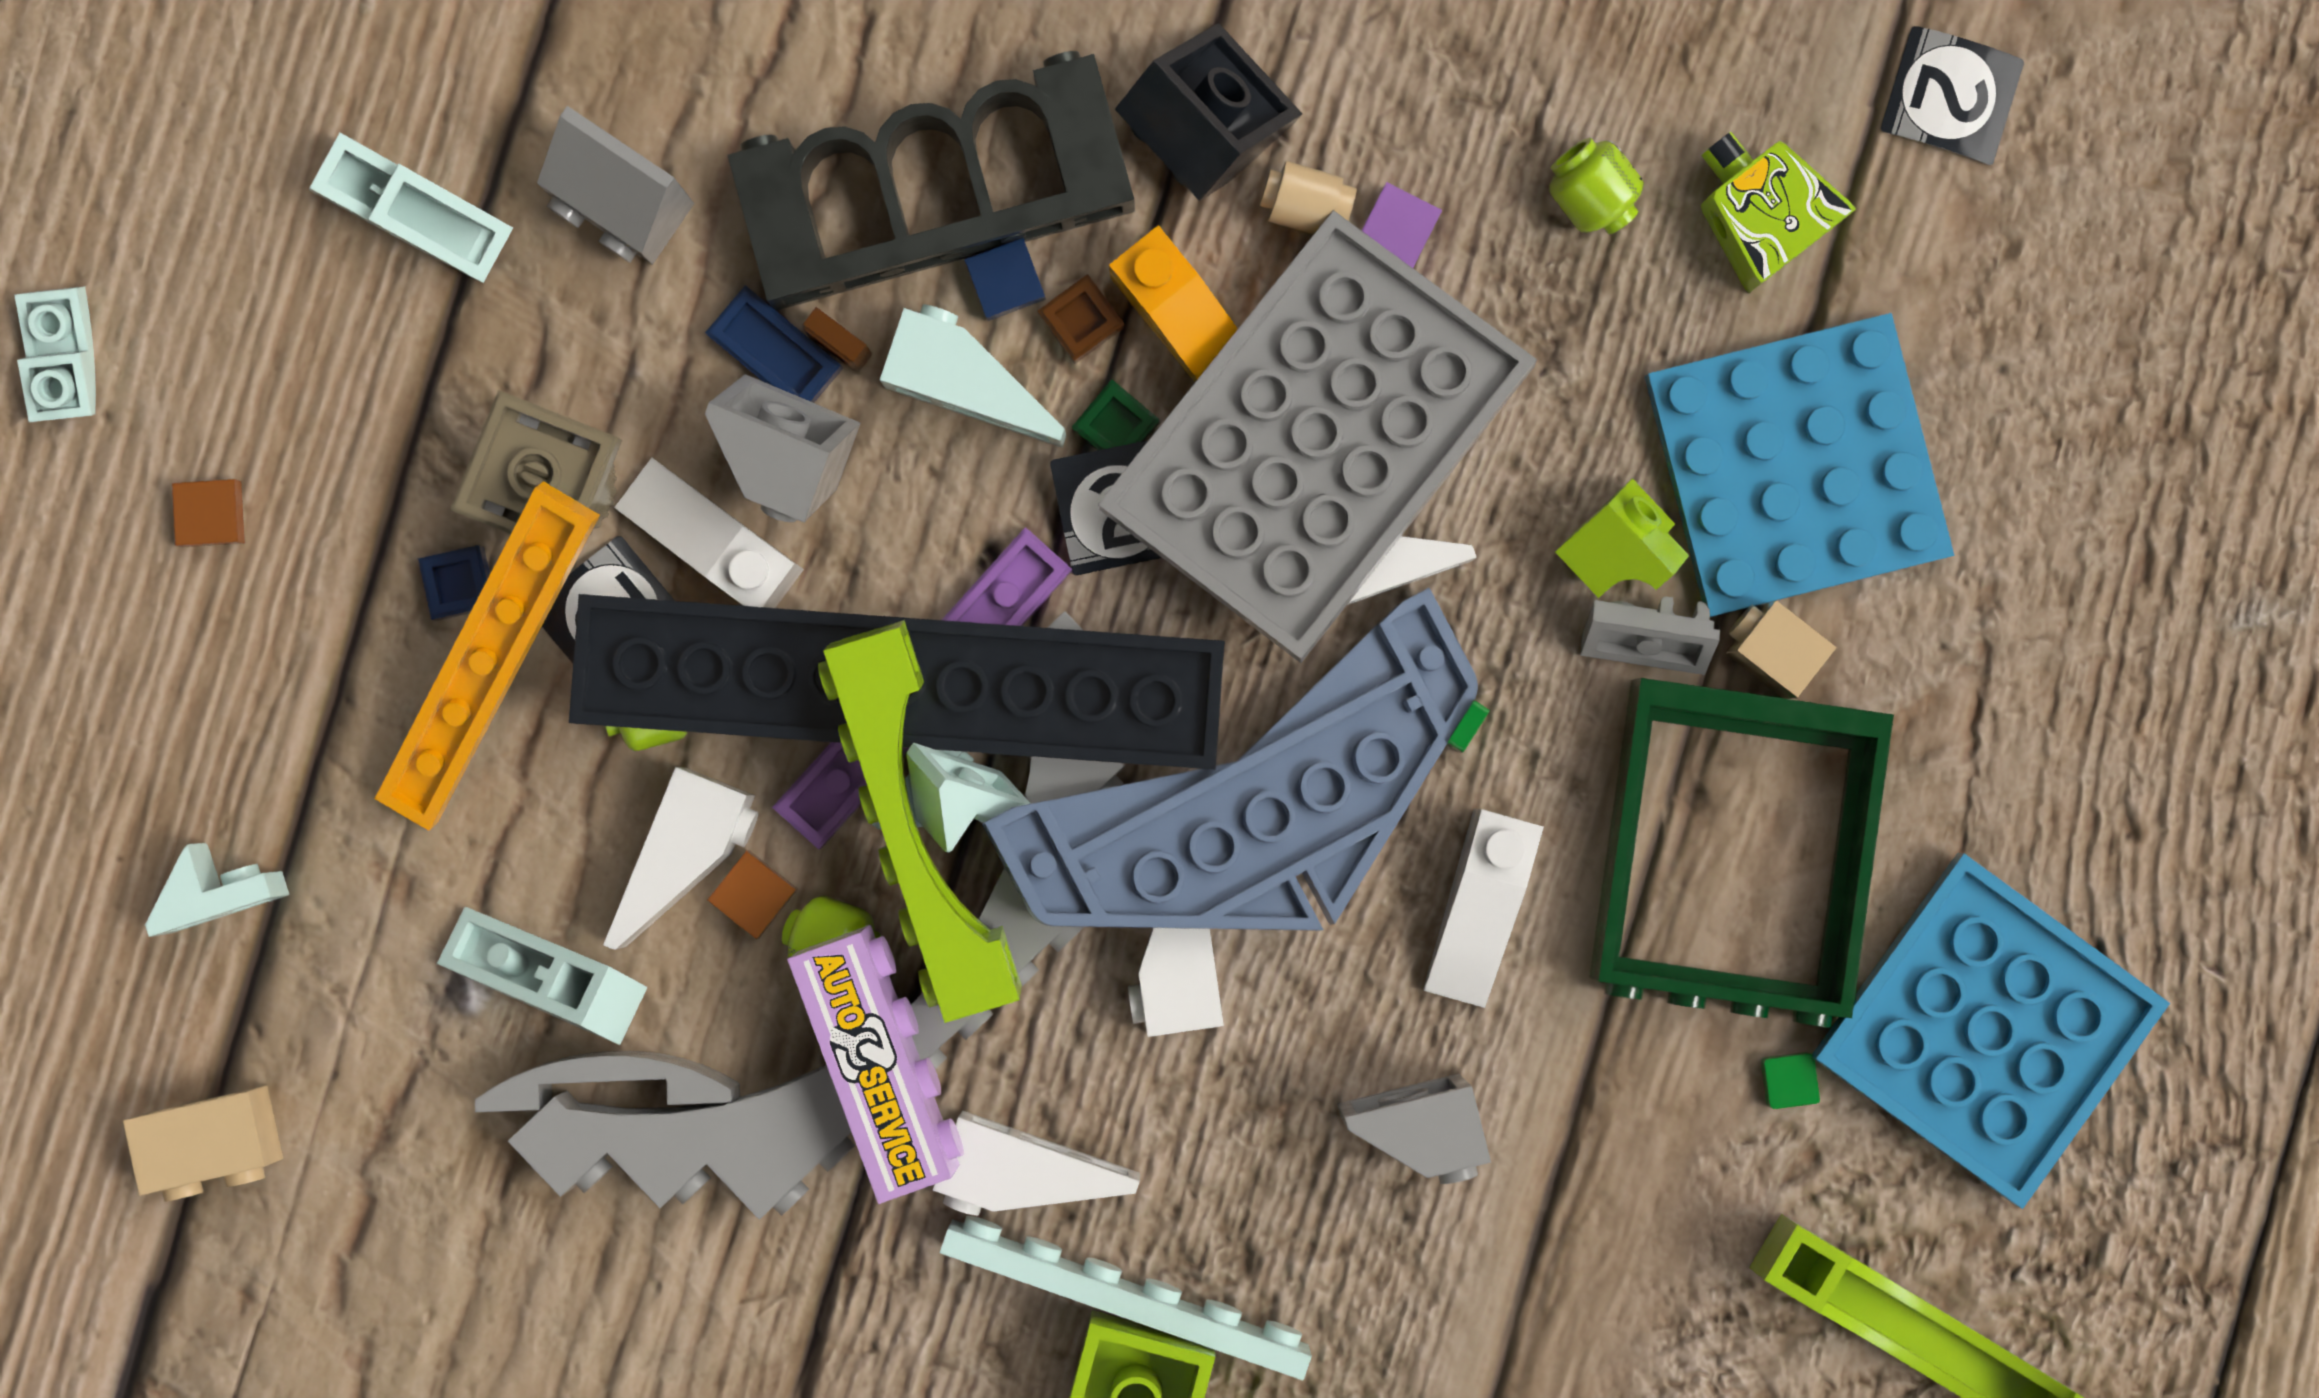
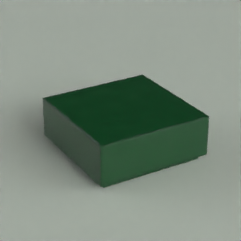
M1112 379L1072 425V430L1096 450H1102L1144 441L1160 423V419Z

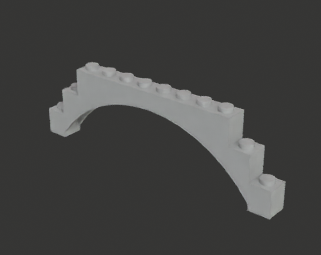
M1066 611L1047 627L1083 630ZM1031 757L1025 798L1032 804L1121 786L1124 783L1116 774L1125 766L1123 763ZM1005 867L978 919L989 929L1003 926L1022 986L1039 971L1031 962L1036 955L1048 944L1059 952L1084 928L1052 927L1037 922L1025 907ZM922 992L911 1004L919 1029V1033L913 1035L912 1038L920 1059L929 1058L936 1069L947 1059L939 1048L948 1039L958 1032L967 1040L993 1013L987 1010L944 1023L939 1005L929 1008ZM827 1065L781 1085L740 1096L730 1103H704L684 1107L624 1108L579 1103L566 1090L553 1097L508 1140L515 1150L560 1197L576 1185L583 1193L587 1192L613 1167L605 1159V1157L610 1155L659 1208L674 1196L684 1204L711 1178L703 1170L708 1165L759 1220L772 1207L782 1216L809 1190L801 1180L817 1164H820L828 1172L855 1146L847 1137L851 1133V1129Z

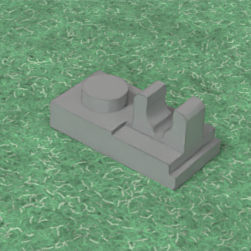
M1663 597L1657 610L1637 607L1623 601L1605 602L1594 600L1582 633L1580 656L1705 675L1718 645L1720 630L1714 629V621H1710V609L1705 602L1697 603L1691 618L1674 614L1673 597Z

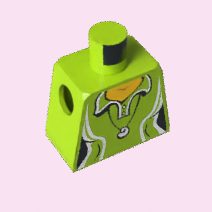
M1729 132L1701 155L1723 183L1701 204L1702 212L1741 284L1748 293H1751L1856 210L1847 198L1781 141L1775 143L1754 160L1735 135Z

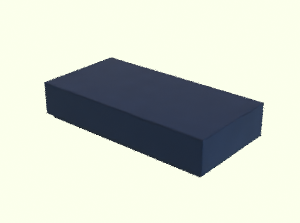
M746 285L705 332L708 337L761 381L813 403L843 369L836 360Z

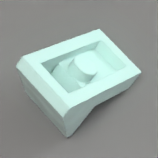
M913 743L906 753L916 818L945 852L949 853L953 850L973 818L985 823L1013 807L1031 804L999 770Z
M206 843L187 844L182 850L145 924L148 936L172 934L288 896L289 891L283 872L260 873L258 864H253L221 874L220 878L223 884L221 886L208 845Z

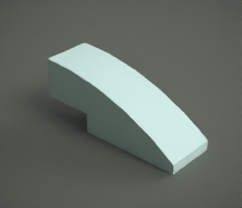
M339 133L309 188L310 191L482 283H484L513 227L401 164H395L342 133Z

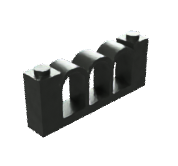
M1067 51L1053 55L1043 61L1044 68L1033 70L1035 85L1017 79L994 81L978 89L965 105L961 119L950 109L933 103L910 104L892 113L880 127L875 142L864 132L842 126L823 128L807 136L796 150L789 138L778 141L776 135H762L741 143L742 151L728 154L727 156L769 304L778 311L970 258L1024 238V241L1027 242L1135 212L1134 195L1095 55L1091 54L1080 57L1078 51ZM1018 106L1032 111L1043 121L1049 132L1065 192L993 212L977 155L976 137L980 125L989 114L1003 107ZM934 129L948 134L959 143L965 156L981 216L909 235L893 177L892 160L896 148L907 136L919 130ZM850 152L864 157L875 166L895 239L825 258L809 200L808 184L813 170L823 159L836 153Z

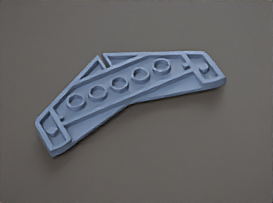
M1427 588L1397 604L1236 762L1217 765L1216 770L1197 769L1069 797L1017 806L986 821L982 825L1028 912L1037 922L1046 926L1321 931L1324 929L1295 876L1303 874L1329 925L1335 924L1444 750L1468 707L1475 700L1478 690L1477 678L1430 588Z

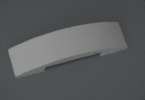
M613 1050L590 1052L547 1062L505 1080L475 1099V1113L540 1110L552 1099V1084L666 1079L667 1105L730 1103L740 1097V1083L715 1069L681 1057L644 1051Z

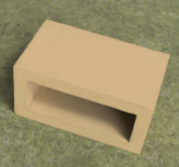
M267 1085L149 1112L123 1120L139 1196L162 1191L164 1202L202 1193L201 1181L224 1176L226 1187L246 1184L265 1178L263 1167L283 1159Z

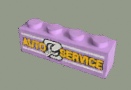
M871 925L799 950L787 959L878 1204L951 1179L960 1165L957 1157L964 1155L962 1141L954 1121L951 1118L944 1121L935 1100V1096L941 1095L938 1075L929 1058L921 1060L912 1038L913 1035L919 1033L918 1023L909 1000L906 997L898 999L889 976L896 973V965L886 939L883 936L875 938Z

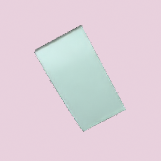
M85 286L14 295L26 355L25 358L18 359L17 362L28 421L37 422L94 415L96 406L95 362Z

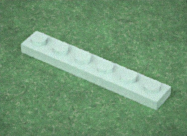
M966 1216L964 1223L952 1219L940 1250L941 1254L1304 1380L1312 1355L1309 1344L1300 1342L1302 1333L1292 1327L1268 1320L1263 1329L1240 1320L1242 1312L1230 1305L1209 1299L1206 1300L1204 1307L1180 1299L1182 1294L1180 1289L1155 1279H1146L1144 1286L1120 1278L1122 1273L1120 1268L1102 1260L1086 1258L1084 1265L1060 1257L1062 1248L1042 1239L1026 1237L1024 1244L1000 1236L1002 1227L979 1217Z

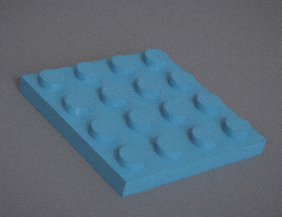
M1892 313L1648 373L1644 377L1701 600L1707 603L1710 609V617L1745 609L1752 604L1757 606L1955 556Z
M1957 853L1855 994L1852 1019L1839 1017L1815 1049L1812 1057L2009 1202L2023 1209L2170 1005V1002L1965 853Z

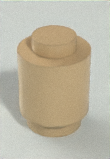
M1285 161L1282 172L1270 169L1260 200V206L1270 209L1268 222L1314 235L1333 210L1349 221L1357 188L1344 185L1343 177Z

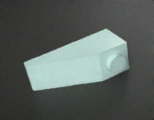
M926 304L922 305L920 313L906 308L903 309L880 377V381L885 389L1063 448L1066 439L1065 428L965 328L956 325L957 315Z
M464 907L437 962L442 967L618 1045L621 1044L648 988L605 964L468 907Z

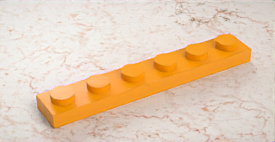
M544 481L534 488L377 792L375 800L428 831L439 822L600 514Z

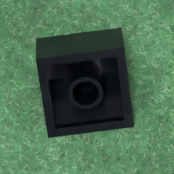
M1219 23L1153 60L1115 108L1116 112L1128 123L1134 135L1153 150L1172 171L1175 179L1183 187L1189 189L1199 201L1232 181L1303 114Z

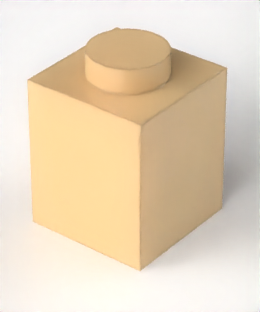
M1775 600L1763 604L1760 609L1752 604L1742 613L1728 633L1735 641L1725 654L1780 697L1791 699L1799 697L1837 647Z

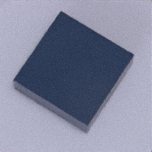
M1024 238L965 259L987 321L1046 300Z
M475 545L418 558L431 620L439 621L470 614L490 575L484 546Z

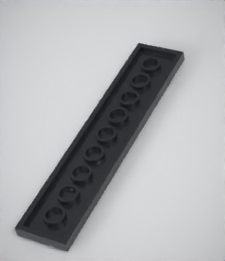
M579 594L569 723L841 743L838 725L847 722L839 698L829 701L824 691L818 671V663L826 661L823 650L832 642L904 620L924 680L921 689L910 693L903 727L904 748H910L913 743L935 750L1216 770L1225 641Z

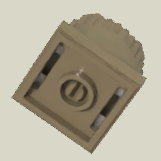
M498 390L450 510L511 534L534 488L544 481L600 514L593 529L599 528L602 520L608 517L609 508L614 505L613 496L617 492L614 484L617 481V477L615 476L616 471L613 462L622 440Z

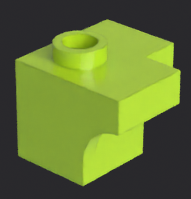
M1633 478L1574 531L1555 551L1598 598L1613 585L1624 580H1639L1657 590L1678 571L1689 557L1683 548L1668 534L1675 523Z

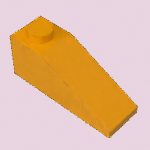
M1159 225L1109 264L1110 279L1193 381L1196 382L1238 330L1205 282Z

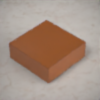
M228 479L172 483L175 546L198 547L245 544L241 481Z
M747 850L707 901L755 939H759L798 888L750 850Z

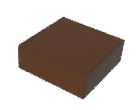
M1088 274L1037 310L1040 318L1074 364L1125 328L1124 322Z
M815 307L803 323L805 332L812 340L854 371L856 369L860 371L872 356V352L864 342L817 307Z

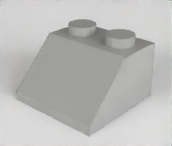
M566 106L559 117L537 184L552 197L547 207L576 228H579L585 219L602 230L604 233L598 242L625 261L631 263L637 254L653 265L695 203L673 176L569 106Z
M746 374L711 400L705 412V416L744 498L761 504V510L765 514L784 522L799 520L805 523L837 490L861 424L858 421Z
M1459 1073L1337 1103L1340 1117L1350 1132L1426 1178L1439 1176L1440 1184H1451L1474 1178L1478 1175L1476 1166L1491 1163L1472 1085Z

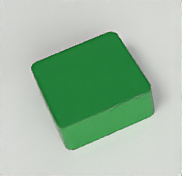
M1473 700L1449 738L1447 745L1457 752L1463 753L1490 709Z
M1801 1052L1761 1059L1765 1099L1768 1107L1781 1109L1812 1105L1820 1102L1813 1054Z

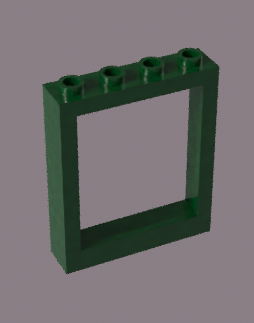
M1647 678L1631 680L1589 978L1606 983L1604 994L1642 1000L1643 991L1646 988L1667 991V1003L1691 1008L1705 1009L1708 997L1731 1001L1730 1012L1746 1016L1768 1018L1769 1007L1794 1010L1793 1022L1814 1026L1831 1027L1832 1016L1852 1019L1894 714ZM1653 721L1849 750L1816 985L1619 957Z

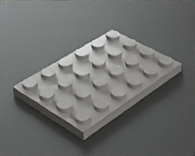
M1333 210L1098 503L1099 510L1298 662L1302 663L1535 367L1537 359Z

